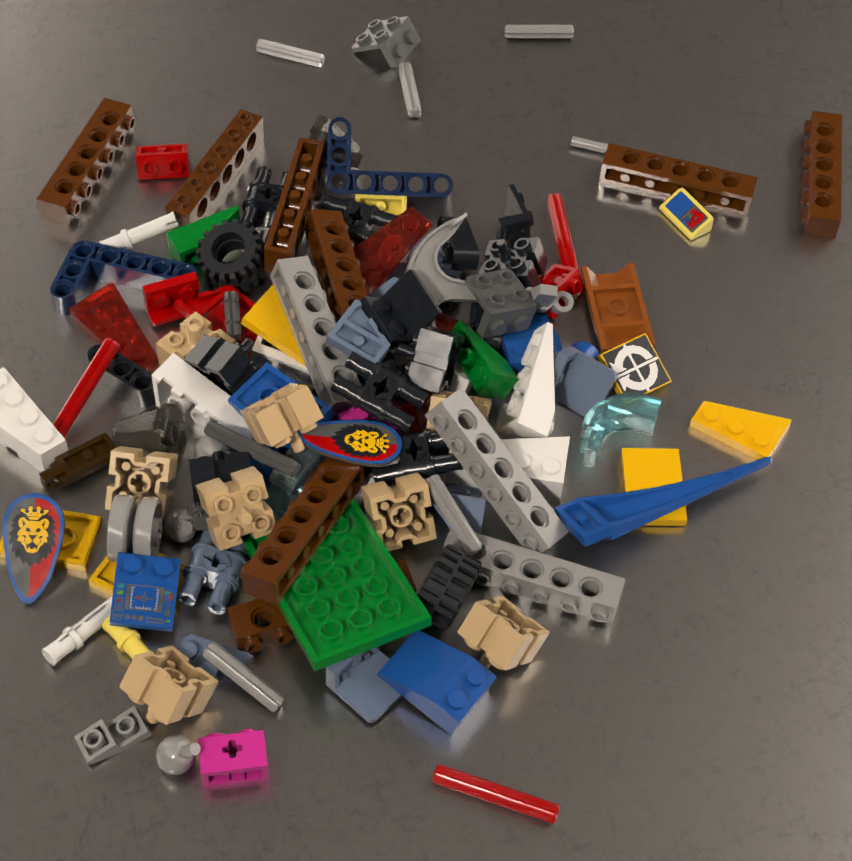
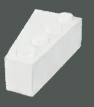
M173 353L152 374L156 409L202 437L205 436L204 428L207 426V422L213 420L255 441L244 418L228 403V399L231 396ZM229 447L230 452H238V453H241V452H239V451H237V450H235V449Z
M3 367L0 369V444L6 448L10 447L17 452L20 458L40 472L49 469L50 465L55 462V457L68 451L66 440Z
M570 436L501 439L545 500L560 503ZM464 468L463 470L446 472V483L478 488Z

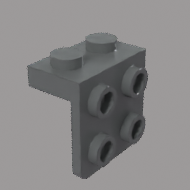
M394 16L387 20L381 21L376 19L370 22L367 30L356 38V42L351 48L353 52L381 49L390 68H398L399 64L406 59L421 39L409 16L399 18Z
M503 269L466 277V286L484 310L477 329L481 338L520 332L529 328L538 305L512 270Z

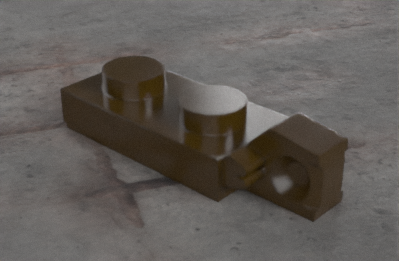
M103 433L55 457V462L50 465V468L39 473L41 484L46 491L57 488L61 484L63 486L69 485V483L72 484L109 465L111 450L117 448V446L107 433Z

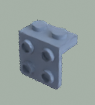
M572 346L559 352L556 351L554 353L555 400L589 420L597 418L617 378L616 371Z
M379 646L326 667V685L369 723L379 719L402 697L401 694L377 676L378 672L390 660L379 650Z

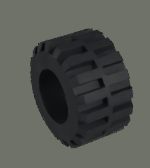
M233 219L232 223H229L228 220H223L221 225L216 223L212 225L213 229L211 231L206 230L203 233L205 238L199 239L198 245L200 248L196 249L198 265L208 281L216 289L231 285L238 291L243 289L244 292L250 290L249 286L251 285L257 286L259 284L258 279H263L266 275L264 271L265 244L257 230L253 226L250 227L249 223L245 221L240 223L239 219ZM244 250L243 255L237 261L229 264L222 263L224 257L231 251Z
M450 544L442 548L417 594L431 615L432 624L443 630L451 626L481 570V561Z

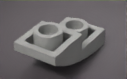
M133 706L107 723L103 719L99 720L75 735L74 738L87 763L90 765L119 754L152 736L139 710Z

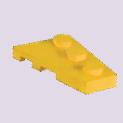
M703 401L692 417L690 426L756 460H760L772 455L790 427L792 420Z

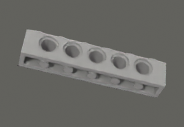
M309 257L277 259L270 274L273 285L318 398L332 407L333 416H337L339 413L353 407L351 401L330 390L338 374L360 387L363 384L360 383L355 372L345 368V363L349 356L326 343L328 333L336 325V317L330 311L326 293L321 289L317 279V271L311 265Z
M463 388L441 401L425 414L431 425L522 547L543 553L569 532Z
M450 528L443 547L450 544L467 554L454 531ZM475 533L482 544L480 551L470 555L481 561V570L474 581L475 583L501 589L510 595L524 596L539 604L556 606L568 613L588 616L597 622L613 624L622 596L625 578ZM530 575L534 576L535 578H528L526 576ZM556 584H560V585H563L564 587H557V586H555V585H556ZM585 593L592 594L593 596H586Z

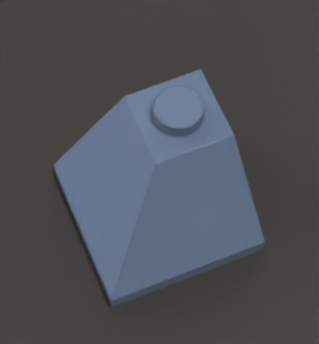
M443 482L473 531L481 534L488 503L484 494L476 487ZM430 494V500L432 505L440 514V516L448 525V527L451 528Z

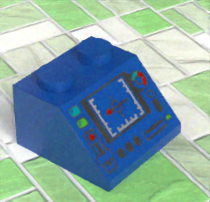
M118 552L109 625L172 632L181 559Z

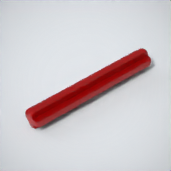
M551 193L548 196L547 202L561 264L578 268L562 196L559 193Z
M110 338L104 339L53 422V426L64 438L120 348V345Z
M442 764L437 765L433 774V782L550 823H555L560 810V806L556 803Z

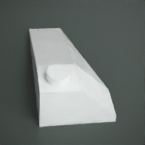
M549 322L534 330L521 360L524 369L517 375L518 381L513 386L515 390L509 403L503 402L494 427V431L500 439L548 437L553 430L554 422L552 420L555 413L553 324Z

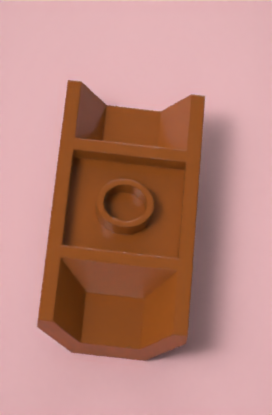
M628 263L617 273L595 274L587 266L581 267L586 289L585 295L601 353L646 333L655 349L656 344L634 263Z

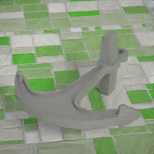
M467 213L449 220L431 231L417 246L406 268V272L409 269L415 270L438 306L449 301L478 303L466 286L465 280L455 279L446 275L440 269L437 262V254L440 247L456 232L462 221L468 216ZM539 284L535 287L526 288L538 305L534 314L538 312L545 313L551 307L552 311L561 315L567 313L573 307L574 300L571 294L566 291H559L557 293L558 286ZM559 299L564 300L565 307L559 305ZM435 321L428 327H436ZM457 362L455 368L460 370L461 367Z

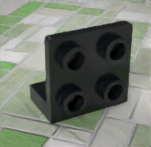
M511 184L508 185L505 217L498 218L496 240L509 239L510 243H515L519 238L531 237L530 229L534 225L531 211H527L522 193H518L515 185Z
M411 269L382 297L364 296L360 300L363 312L368 319H373L378 331L390 343V348H397L400 343L409 345L413 341L415 333L417 331L420 332V329L423 327H428L442 312L415 270Z

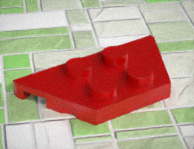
M226 285L217 288L215 291L198 293L197 298L183 302L182 298L177 299L174 302V309L186 318L196 311L211 322L212 331L221 329L226 333L224 293L226 291H236L239 294L238 302L241 322L243 317L256 303L233 286ZM240 323L241 339L236 342L241 344L245 338H248L255 344L258 335ZM252 349L248 353L249 358L251 356Z

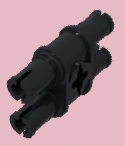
M259 166L257 168L254 181L248 185V194L242 203L244 213L240 223L245 221L249 223L250 227L253 226L255 228L258 217L268 218L266 228H271L289 170L283 171L279 185L269 184L272 175L270 168L266 166Z
M326 194L322 203L323 210L342 212L344 222L348 224L350 240H353V243L358 248H365L367 246L379 250L381 245L391 241V236L371 231L375 225L395 232L400 225V215L382 211L377 205L371 206L357 202L354 198L345 200Z
M353 351L345 363V368L366 378V385L360 387L338 374L330 390L351 401L354 409L359 408L377 418V422L385 420L407 433L415 417L394 406V398L400 397L421 409L429 393L407 382L408 379L405 375L401 376L384 367L382 362L373 363ZM385 386L384 392L378 395L377 398H374L375 392H378L379 389Z
M425 428L421 432L405 435L399 433L402 441V449L399 455L400 460L397 464L373 468V478L375 483L384 481L388 484L395 483V478L418 472L423 479H426L435 474L463 470V466L453 453L434 456L433 452H435V449L443 448L447 445L436 430L432 431Z

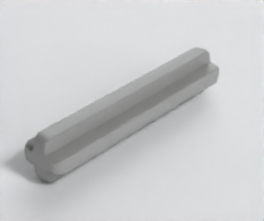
M571 24L505 25L504 34L506 39H572L574 27Z
M262 38L256 44V51L258 53L322 68L325 62V55L322 53Z
M408 61L406 63L401 62L398 71L408 116L410 118H418L421 116V105L412 65Z
M435 474L427 478L425 481L428 483L429 493L467 554L473 555L482 549L480 540L440 476Z
M212 642L206 647L203 657L270 711H277L283 704L284 696L219 644Z

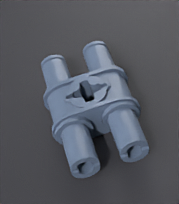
M203 531L200 541L193 545L191 549L192 555L188 565L183 569L184 582L178 595L179 602L184 605L193 606L201 586L213 589L208 603L209 611L215 614H224L231 594L235 593L239 588L238 581L241 569L247 562L245 558L247 551L243 543L230 547L228 550L219 551L212 542L209 531Z

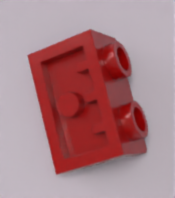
M188 144L137 146L136 165L138 179L189 177Z
M553 264L539 278L541 284L558 286L557 293L559 291L568 292L574 301L585 291L579 268ZM559 299V305L565 307L564 300ZM551 307L547 310L550 319H556L560 315L552 311Z
M195 271L142 286L145 308L153 326L186 318L174 309V302L181 298L183 302L195 299L197 294L200 293L198 277Z

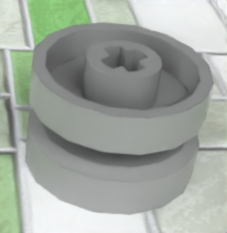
M116 495L114 497L107 527V555L110 562H117L118 552L158 557L163 526V506L160 498L144 497L137 507L133 496Z

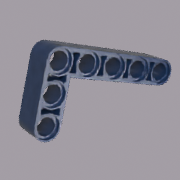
M337 117L330 122L328 127L327 185L331 191L344 194L445 197L453 190L451 177L442 173L351 170V124L343 117ZM339 121L344 122L347 126V133L342 137L336 136L332 131L334 123ZM340 147L346 151V159L341 163H337L332 159V151L335 148ZM342 174L345 177L346 183L344 187L337 189L331 185L333 175ZM368 175L370 177L371 186L368 189L362 190L357 186L359 176ZM387 176H393L397 180L395 189L390 191L383 187V180ZM412 177H419L422 180V187L414 192L410 190L408 183ZM438 178H444L448 183V187L444 192H437L434 188V183Z
M82 240L74 243L51 284L50 292L56 313L71 315L78 309L92 279L143 290L142 286L194 271L197 277L198 274L197 269L188 263Z

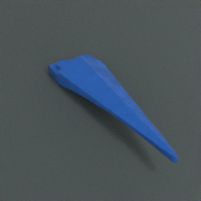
M766 457L718 473L664 486L608 495L579 497L554 508L566 528L586 547L602 539L614 540L772 464V457Z

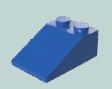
M546 313L534 314L527 330L502 334L499 352L509 363L516 376L524 369L521 360L534 330L547 322L551 323ZM553 327L554 354L556 351L559 352L563 349L560 338Z
M267 362L228 399V403L242 416L240 411L269 397L271 393L289 383L296 382ZM313 395L324 417L316 423L334 421L332 407ZM290 443L278 448L288 458L299 462L311 450L305 447L303 451L295 453Z
M421 631L412 633L377 674V676L450 735L456 731L497 678L496 675L472 656Z

